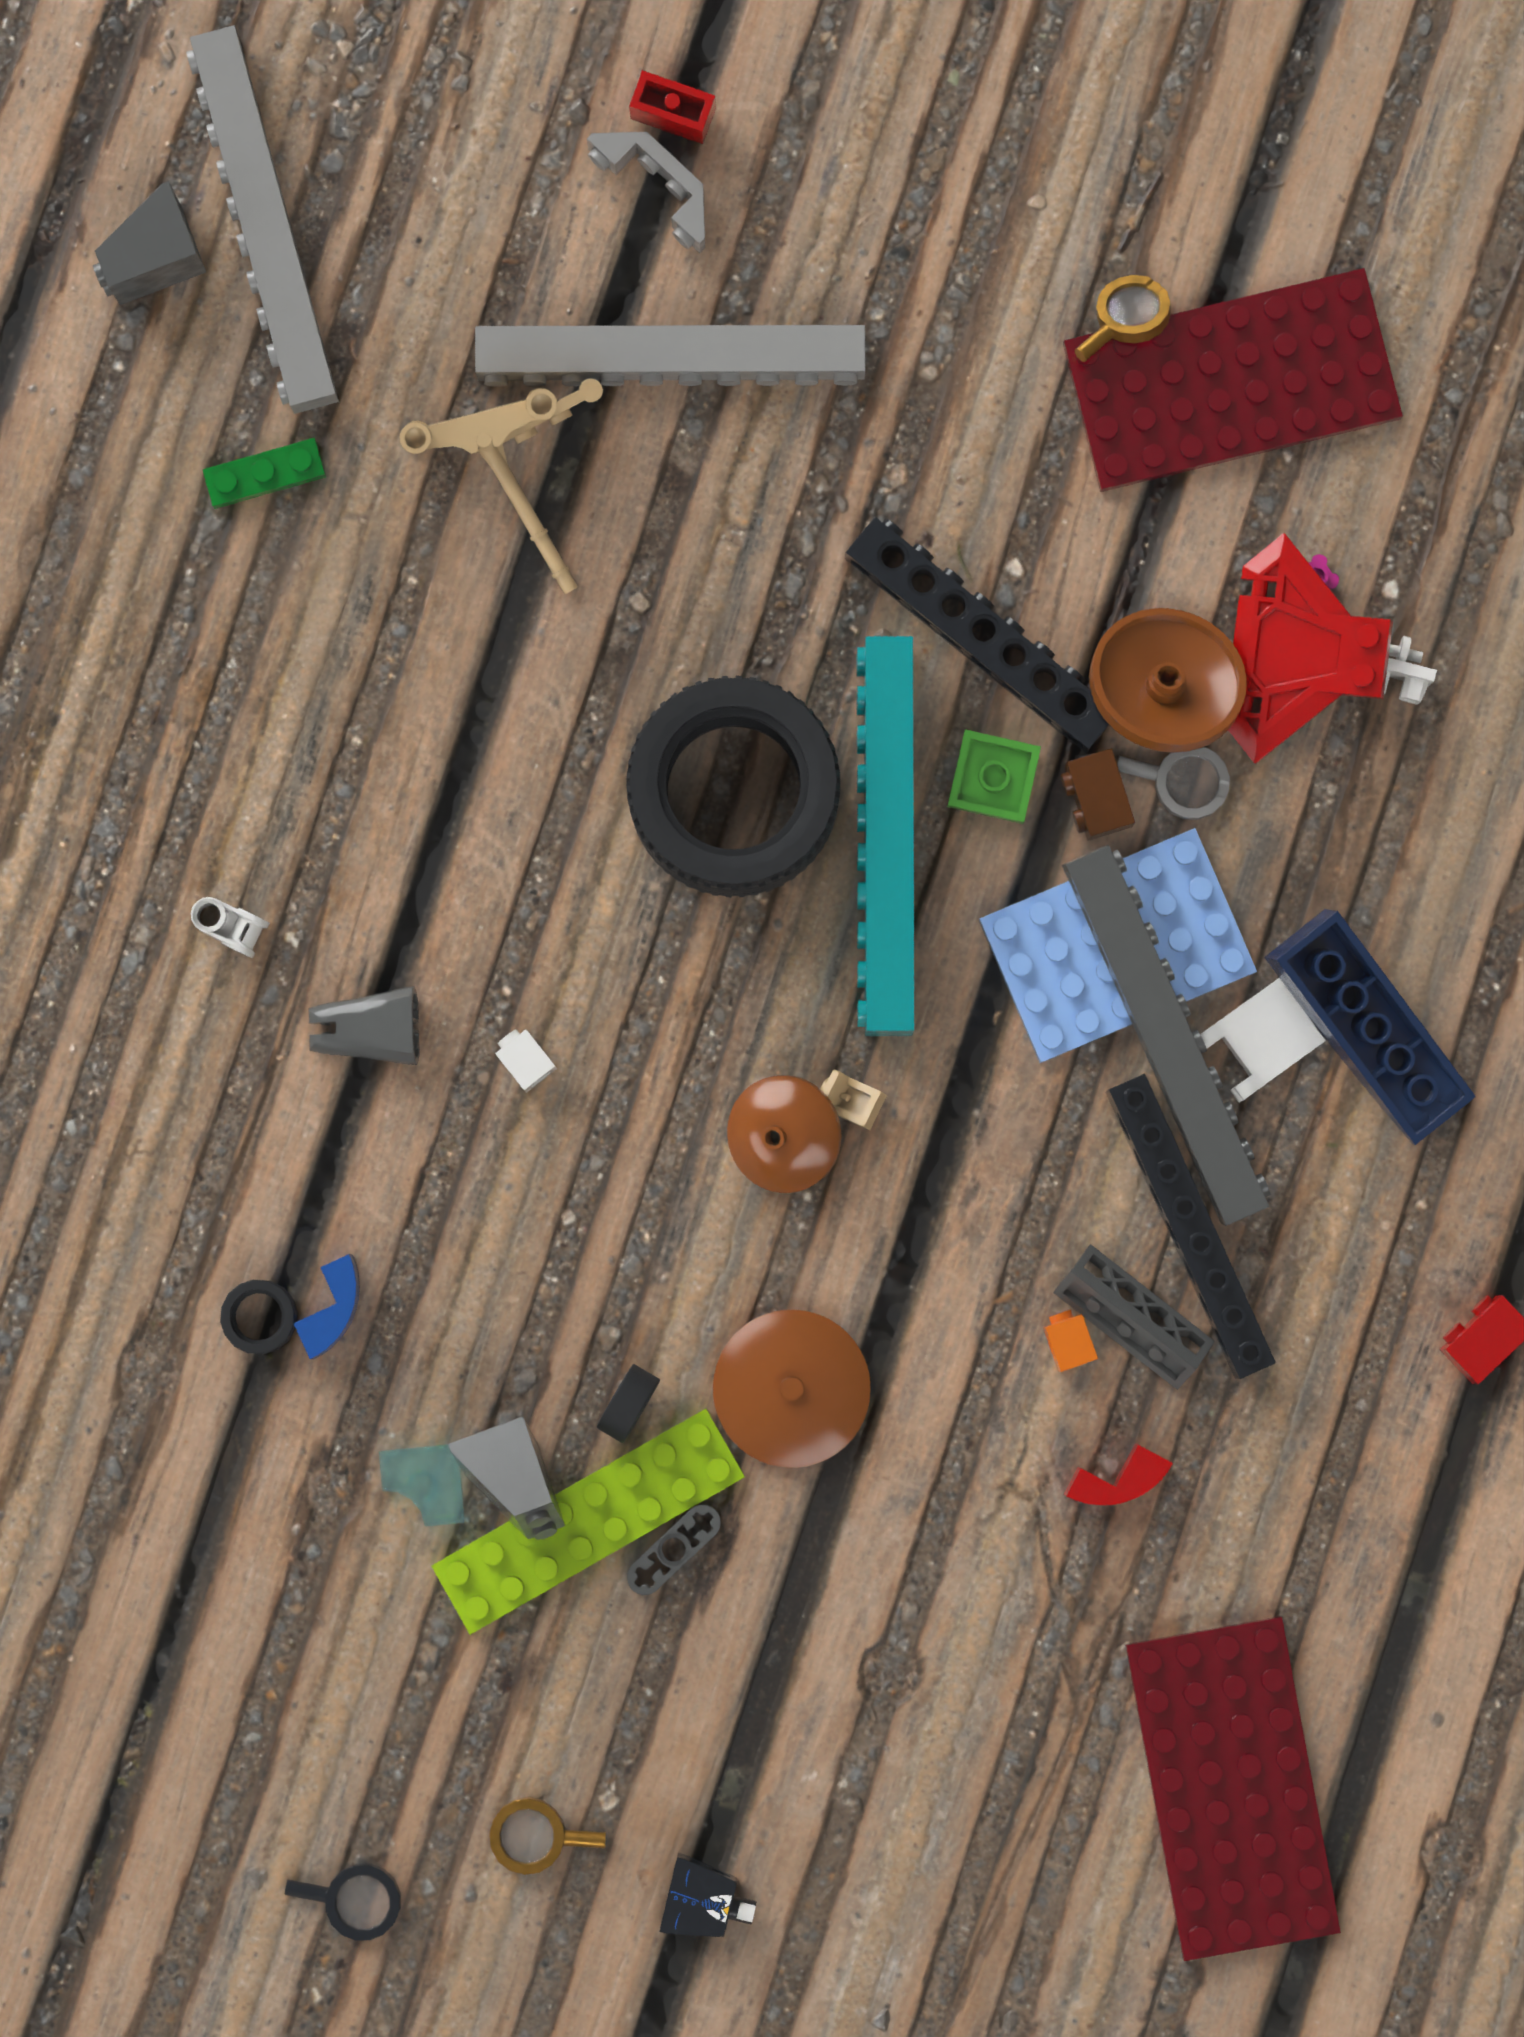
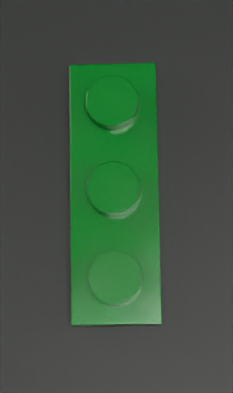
M315 438L202 469L214 509L326 478Z

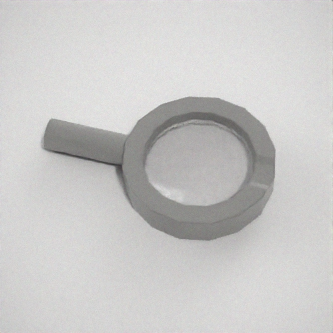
M1206 747L1187 752H1171L1163 759L1160 766L1119 756L1117 766L1119 772L1154 780L1155 790L1160 803L1169 813L1181 819L1198 820L1210 816L1222 806L1229 792L1230 775L1225 762L1216 752Z

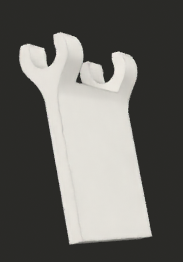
M1280 978L1200 1034L1206 1049L1222 1038L1248 1074V1078L1230 1090L1239 1103L1326 1041Z

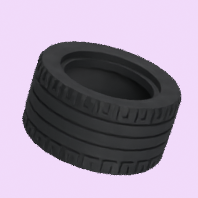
M736 675V678H728V676H722V678L717 679L708 678L706 682L702 683L700 680L695 685L682 688V691L678 694L676 692L672 694L671 698L666 702H662L660 708L656 711L654 710L648 721L642 725L643 729L636 737V742L631 749V756L628 760L626 788L629 809L636 832L646 851L657 865L662 867L667 874L673 876L678 882H682L687 887L697 889L702 893H711L713 896L722 895L730 898L732 896H739L740 898L747 895H759L761 892L766 891L767 893L776 887H781L789 880L792 881L799 873L806 870L807 866L815 860L816 856L824 848L833 829L839 806L840 770L838 758L829 733L823 727L821 720L815 716L811 708L809 709L805 706V702L797 699L790 691L786 692L782 690L781 686L772 685L766 680L762 682L757 681L754 677L742 678V676ZM725 727L753 729L775 740L791 758L800 782L799 800L787 824L769 840L744 849L717 848L693 837L679 823L668 801L670 774L682 751L701 735Z

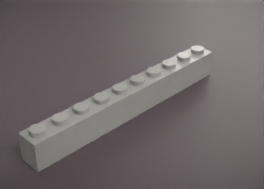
M235 25L192 36L190 41L193 50L187 51L186 54L192 74L199 73L203 87L196 88L202 111L209 110L213 123L206 125L213 148L219 146L223 160L216 161L222 184L229 183L233 196L226 198L232 221L240 220L243 233L236 235L242 257L249 256L253 270L247 271L246 274L252 294L259 293L263 307L256 308L262 331L270 330L273 344L266 345L272 367H280L283 381L276 382L282 404L289 403L294 414L337 403L339 399L239 35Z
M865 325L475 326V373L478 381H484L485 385L494 387L506 386L508 381H523V384L526 386L546 385V380H562V384L565 386H580L581 382L589 378L601 380V385L621 386L624 385V380H640V385L659 386L663 384V380H678V384L683 386L701 385L702 380H717V384L723 386L739 385L741 380H756V384L762 386L778 385L779 380H795V384L802 386L816 385L818 380H834L836 385L848 386L857 384V380L865 379Z

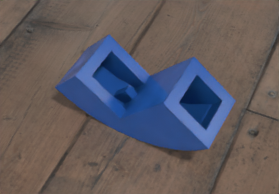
M348 1254L320 1267L336 1304L293 1323L309 1359H315L330 1350L346 1333L355 1316L360 1295V1281L357 1265L352 1254Z

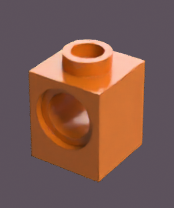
M1070 1309L1049 1317L1051 1325L1043 1327L1058 1372H1063L1098 1359L1082 1314L1073 1316Z

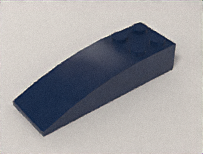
M1324 909L1264 957L1332 1048L1413 1145L1418 1144L1476 1097L1338 911Z

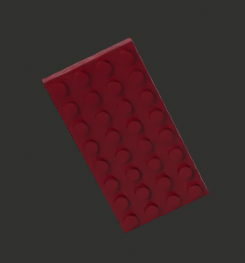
M1365 268L1171 314L1168 325L1161 334L1151 340L1139 343H1125L1112 338L1085 362L1076 356L1075 349L1094 333L1064 340L1063 342L1100 492L1401 420L1403 417ZM1150 320L1130 324L1128 326L1142 325L1149 322Z
M1278 1616L1125 1644L1183 1960L1190 1961L1341 1933L1282 1617Z

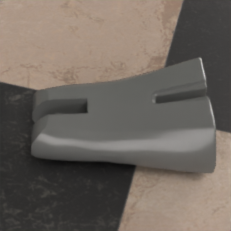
M414 986L308 1008L309 1024L327 1026L336 1024L335 1034L325 1032L309 1035L310 1051L329 1055L361 1057L417 1065L420 1056L419 1030L414 1029L413 1024L419 1023L417 992Z

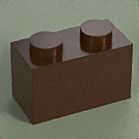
M1112 748L1066 763V773L1060 775L1067 797L1073 795L1078 810L1072 811V815L1079 834L1085 832L1089 841L1134 826V816Z

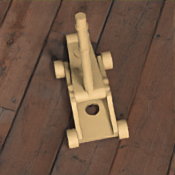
M591 378L585 379L581 382L579 390L558 401L549 389L543 387L535 388L530 391L526 399L431 425H427L419 420L405 425L400 433V443L407 452L412 454L422 453L426 449L451 446L462 448L471 454L479 452L494 471L531 535V541L535 542L553 573L551 575L553 579L557 580L564 594L578 587L569 572V566L565 565L547 534V528L544 529L510 470L503 443L514 438L516 443L519 444L538 434L535 426L547 420L553 426L572 416L571 407L583 401H597L603 393V388L599 381Z

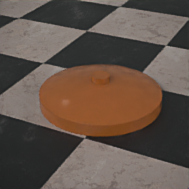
M1169 608L1141 610L1125 616L1113 624L1100 639L1095 649L1089 672V683L1093 700L1107 723L1131 742L1162 752L1192 751L1205 747L1222 737L1237 719L1244 703L1247 687L1244 664L1230 639L1209 621L1189 612Z
M803 1310L774 1311L755 1318L744 1325L724 1347L714 1373L713 1398L715 1409L727 1435L749 1456L777 1467L800 1468L811 1466L836 1455L849 1444L859 1431L870 1402L869 1371L865 1358L856 1342L842 1327L832 1320Z

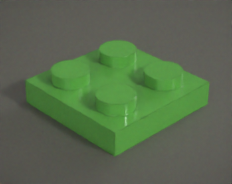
M965 729L947 807L1024 824L1041 746Z

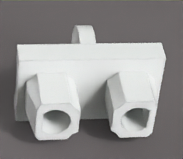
M1403 636L1399 646L1390 644L1389 656L1396 657V659H1388L1384 694L1386 693L1389 677L1402 680L1403 684L1399 699L1408 703L1419 704L1427 687L1434 682L1437 670L1406 662V660L1421 663L1423 652L1410 649L1411 638Z

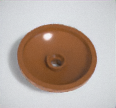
M777 1075L755 1082L738 1097L729 1115L727 1139L733 1160L750 1181L772 1192L793 1193L817 1184L834 1166L841 1147V1125L834 1105L820 1088L800 1077ZM773 1130L780 1135L779 1144L773 1143L770 1138Z

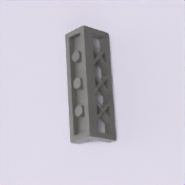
M1091 1244L1053 1292L1177 1390L1195 1372L1215 1342ZM1090 1261L1102 1271L1104 1278H1097L1085 1269L1086 1263ZM1118 1288H1125L1133 1295L1135 1302H1127L1122 1298ZM1149 1313H1157L1161 1316L1166 1327H1159L1154 1323ZM1181 1337L1189 1338L1200 1347L1196 1354L1183 1345Z

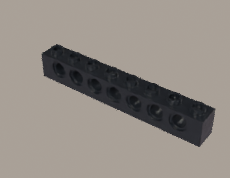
M874 517L845 552V560L1087 754L1110 725L1097 709L1091 690L1083 684L1085 678L1071 666L1067 665L1064 669L1053 660L1055 654L1040 641H1036L1033 644L1022 635L1025 630L1008 616L1004 620L992 611L994 608L992 602L981 593L976 592L974 595L969 593L962 587L963 579L947 567L942 571L931 561L934 557L927 549L918 543L912 547L901 538L904 533L896 524L888 519L881 522L877 517ZM888 551H897L902 555L904 562L897 568H889L882 562L881 557ZM918 575H926L932 579L934 587L925 593L918 592L914 589L912 580ZM950 599L958 600L963 605L964 612L960 616L950 617L944 613L942 609L943 603ZM978 624H987L993 629L994 637L986 642L979 641L974 637L972 629ZM1009 648L1019 649L1024 655V662L1019 666L1008 665L1003 659V652ZM1041 672L1048 673L1053 677L1055 686L1048 691H1042L1035 686L1033 677ZM1069 697H1077L1083 701L1085 711L1080 715H1071L1065 710L1064 701Z
M1145 1073L1107 1090L1105 1093L1234 1378L1242 1379L1275 1364V1359Z

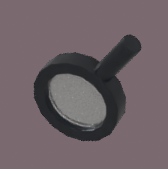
M355 1864L343 1869L332 1880L329 1887L288 1879L285 1888V1895L325 1903L326 1913L331 1925L341 1935L355 1941L372 1940L384 1935L396 1922L401 1909V1892L396 1880L385 1869L374 1864Z

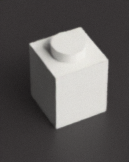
M515 1029L498 1042L501 1049L495 1054L526 1093L557 1069L527 1030L519 1033Z

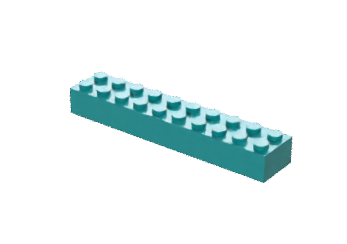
M866 636L864 647H857L856 675L857 677H864V686H857L856 699L857 716H864V725L857 726V754H864V764H858L857 793H864V804H858L857 832H864V843H858L857 871H865V882H858L857 910H865V922H858L857 949H865V961H858L857 988H865V1000H858L857 1027H865V1036H912L914 1032L913 636Z

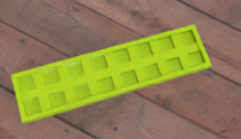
M707 1408L555 1494L565 1526L558 1528L554 1535L539 1540L535 1538L527 1539L508 1521L436 1562L431 1567L468 1633L471 1635L743 1479L745 1475Z

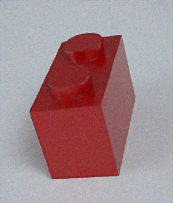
M642 70L629 105L630 119L703 144L716 110V96Z
M1489 1295L1484 1297L1471 1310L1475 1316L1465 1326L1459 1322L1443 1336L1446 1344L1439 1350L1472 1384L1482 1382L1524 1341V1317L1503 1295H1497L1493 1299Z

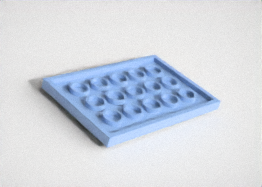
M1196 828L1123 858L1127 871L1122 873L1127 887L1134 886L1140 896L1143 907L1138 909L1143 923L1150 922L1156 932L1159 943L1154 945L1159 959L1166 958L1171 966L1175 979L1170 981V984L1176 996L1182 994L1187 1002L1257 972ZM1069 881L979 918L981 927L1039 1063L1132 1025Z

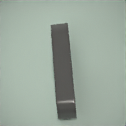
M699 1504L692 1507L631 1565L627 1573V1581L630 1588L640 1595H649L656 1592L717 1534L721 1524L720 1515L717 1510L707 1504ZM699 1512L701 1515H705L709 1512L713 1516L710 1521V1525L713 1528L709 1532L704 1529L699 1530L693 1538L700 1542L695 1547H692L689 1538L677 1531V1529L684 1524L686 1530H690L696 1523L693 1517L695 1513ZM670 1538H678L685 1544V1555L678 1561L668 1560L663 1554V1544ZM656 1552L659 1561L671 1568V1570L664 1574L660 1567L652 1576L655 1583L651 1587L646 1583L641 1586L637 1585L635 1581L638 1578V1574L635 1570L638 1567L646 1570L653 1565L655 1561L648 1556Z

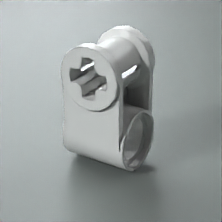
M211 897L198 900L191 910V920L196 928L204 934L221 941L223 945L250 958H253L255 955L253 948L262 929L268 928L270 924L243 909H236ZM207 906H215L220 910L221 915L217 924L209 927L202 925L200 922L201 911ZM249 926V928H248V930H247V932H246V934H245L243 940L241 941V939H242V937H243V935H244V933H245L247 927Z

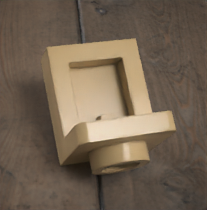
M835 1069L820 1088L834 1105L839 1117L867 1130H871L887 1097L883 1092L854 1080Z

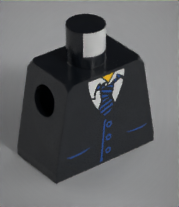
M678 1853L659 1932L724 1937L728 1919L752 1924L757 1901L734 1896L737 1877L690 1856Z

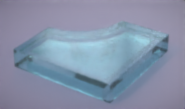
M448 1444L379 1451L382 1491L398 1492L411 1499L421 1511L425 1526L465 1523L461 1468L450 1452Z

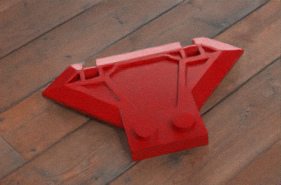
M1283 533L1243 566L1241 579L1253 581L1251 596L1239 595L1233 645L1237 649L1245 667L1247 687L1244 703L1238 717L1228 731L1254 764H1257L1340 696L1383 699L1393 621L1391 619L1351 616L1293 542ZM1268 583L1276 584L1275 598L1267 597ZM1254 698L1262 699L1260 713H1252Z

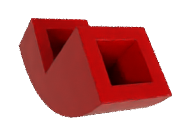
M1134 1444L1113 1485L1078 1467L1064 1495L1073 1500L1092 1505L1106 1506L1125 1503L1144 1495L1154 1488L1168 1473L1173 1463L1138 1444Z

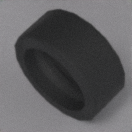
M250 1280L239 1284L228 1293L221 1307L220 1323L224 1335L234 1347L246 1353L267 1354L279 1350L291 1339L296 1329L293 1323L297 1322L298 1312L294 1299L284 1287L272 1281ZM256 1293L266 1294L274 1298L282 1311V1323L278 1331L272 1337L264 1340H252L246 1337L239 1330L236 1322V1311L240 1303L246 1297Z
M633 1364L613 1395L596 1428L624 1443L647 1406L660 1379Z

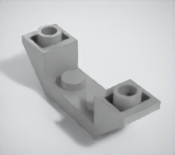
M648 132L592 133L587 138L588 150L591 151L588 157L601 170L605 171L609 168L617 175L638 153L640 155L637 158L638 162L650 174L654 175L658 172L668 181L665 184L666 188L678 200L687 199L686 203L671 217L672 228L674 229L672 235L686 249L693 246L699 253L705 249L704 188L701 181Z

